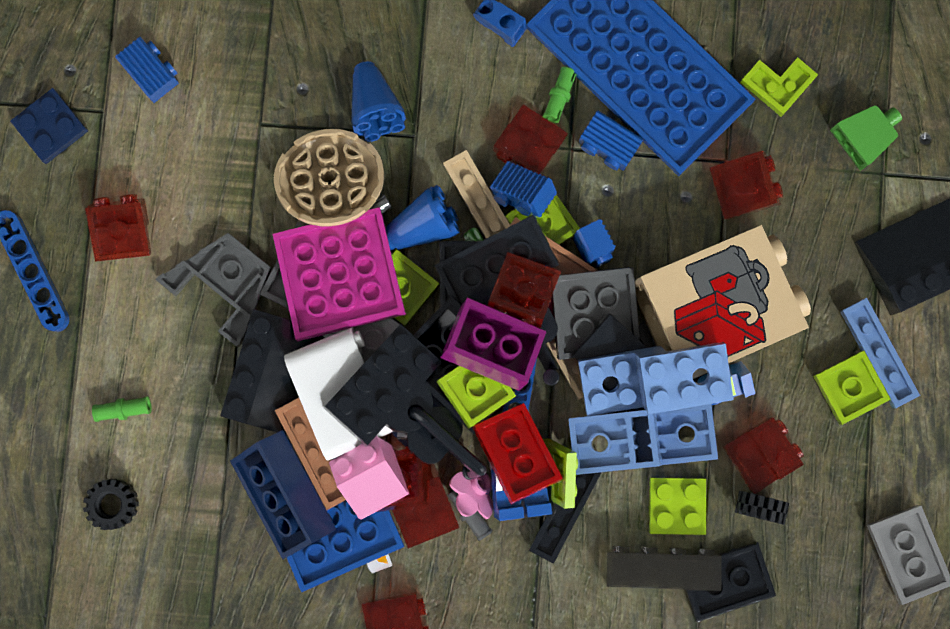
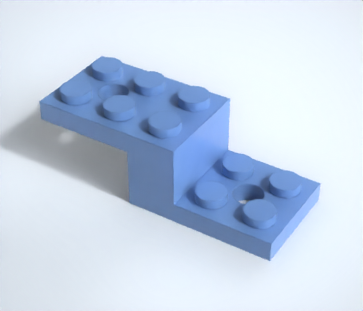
M724 342L665 351L661 346L578 360L587 416L643 407L648 414L734 400L727 349ZM699 368L706 369V380L701 383L694 382L693 373ZM613 376L617 378L618 384L615 389L605 390L602 384L606 377Z
M712 404L648 414L645 410L569 418L572 450L577 453L578 459L576 475L718 459ZM683 426H689L694 430L695 437L691 442H683L679 438V430ZM598 435L604 436L608 441V447L603 452L596 451L592 445L593 439Z

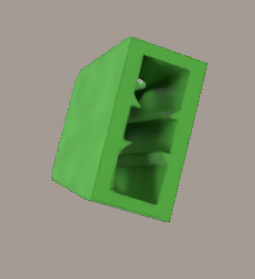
M875 105L840 121L830 131L861 171L870 165L898 137V133L893 126L902 121V116L894 107L882 113L879 107Z

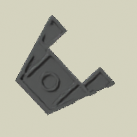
M227 233L198 251L199 253L177 264L172 270L159 275L155 280L175 296L181 292L194 275L206 283L236 308L235 312L218 332L239 348L246 335L253 309H256L261 297L260 292L272 268Z

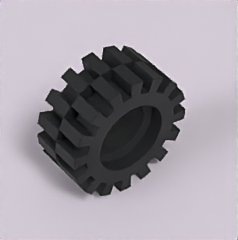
M117 479L102 480L95 483L93 488L86 492L89 494L88 497H85L83 503H86L83 511L88 513L86 519L92 521L94 527H101V530H114L130 523L133 520L131 518L136 516L138 512L135 510L136 507L139 506V501L136 502L135 499L138 495L132 491L133 487L131 485H127L125 481ZM110 493L117 495L121 501V508L115 515L106 514L101 507L102 499Z
M739 491L735 513L785 525L790 503Z

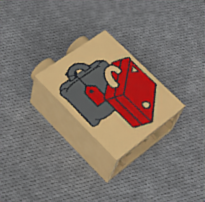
M762 225L641 276L635 281L636 301L656 346H661L665 351L724 342L727 349L728 363L809 328L804 317L810 315L811 312L808 298L802 288L798 285L790 287L781 266L787 264V255L783 244L776 235L767 236ZM697 369L693 373V379L707 373L706 369Z

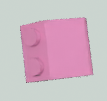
M378 436L368 446L365 447L361 444L329 462L337 488L359 519H363L409 494L392 445Z

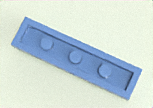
M865 298L840 311L860 350L865 351L887 391L891 399L889 400L891 407L898 408L919 397L918 390L868 299Z

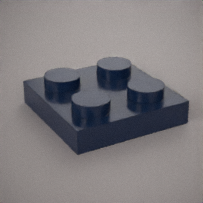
M54 88L50 89L10 121L45 164L49 163L88 132L87 128Z

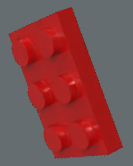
M524 403L474 425L473 430L510 504L563 479Z

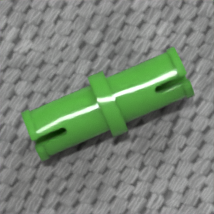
M561 67L555 87L551 88L549 92L550 100L543 114L545 120L559 123L565 103L569 102L571 98L570 90L576 77L573 69Z
M148 396L131 400L119 398L116 402L92 406V416L95 422L115 418L127 420L128 416L150 414L152 411L151 400Z

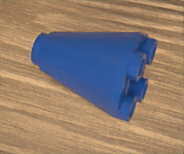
M366 61L357 64L354 68L351 123L354 132L359 136H364L365 141L373 142L382 135L404 130V121L406 119L404 109L380 70L375 67L373 62Z
M439 185L427 188L386 226L391 251L450 239L460 233L456 223L459 221L458 216L452 206H446L444 202L445 195Z

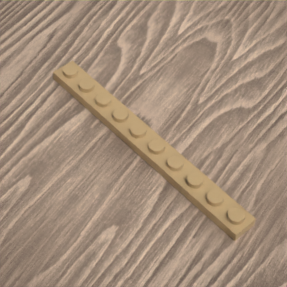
M467 150L443 163L444 168L485 239L510 226ZM539 275L535 277L538 287L544 284ZM537 292L534 302L541 304L544 299ZM554 338L546 344L579 400L583 398L578 360L576 358L557 359Z

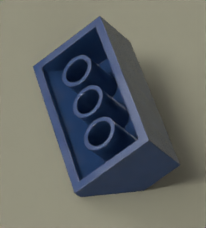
M283 430L258 441L230 460L282 560L337 530Z

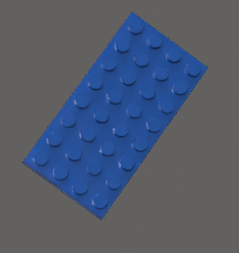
M551 0L526 24V28L561 63L573 69L576 77L634 134L644 139L643 142L678 176L756 100L653 0Z

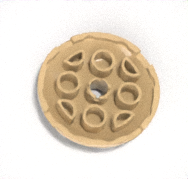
M341 129L318 130L294 141V146L286 154L282 153L274 172L275 191L280 203L287 212L307 224L324 227L346 224L362 216L376 202L384 183L382 160L374 146L358 138V134ZM328 180H334L331 182V184H328L327 182Z

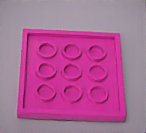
M380 207L368 210L359 218L346 224L329 227L310 224L273 234L294 335L297 341L406 314Z

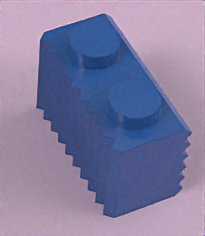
M138 37L137 40L129 44L123 51L116 54L115 58L148 98L155 103L179 84L174 78L178 73L168 61L162 63L157 56L161 52L151 40L145 43L141 37Z
M597 111L582 133L579 143L582 145L581 149L591 156L597 154L605 159L604 163L609 168L616 171L620 168L624 171L644 139L600 111Z
M507 161L490 185L494 195L493 198L498 204L507 207L508 204L512 205L524 216L535 214V216L541 217L557 194L555 186L549 177L547 178L527 168L520 167L518 164L515 165L510 161Z
M600 219L577 230L573 238L583 260L591 266L594 265L595 268L610 262V259L613 258L611 253L616 246L612 244L611 235L607 234L608 230H605L606 225H603V220Z

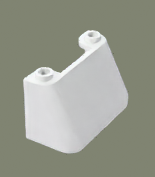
M352 327L284 355L288 372L320 449L328 461L362 444L324 409V406L365 363L361 355L362 347L365 346L364 339L360 331L355 332ZM385 426L377 436L380 438L393 432V430Z

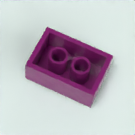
M467 298L459 309L441 358L519 391L529 381L546 331Z

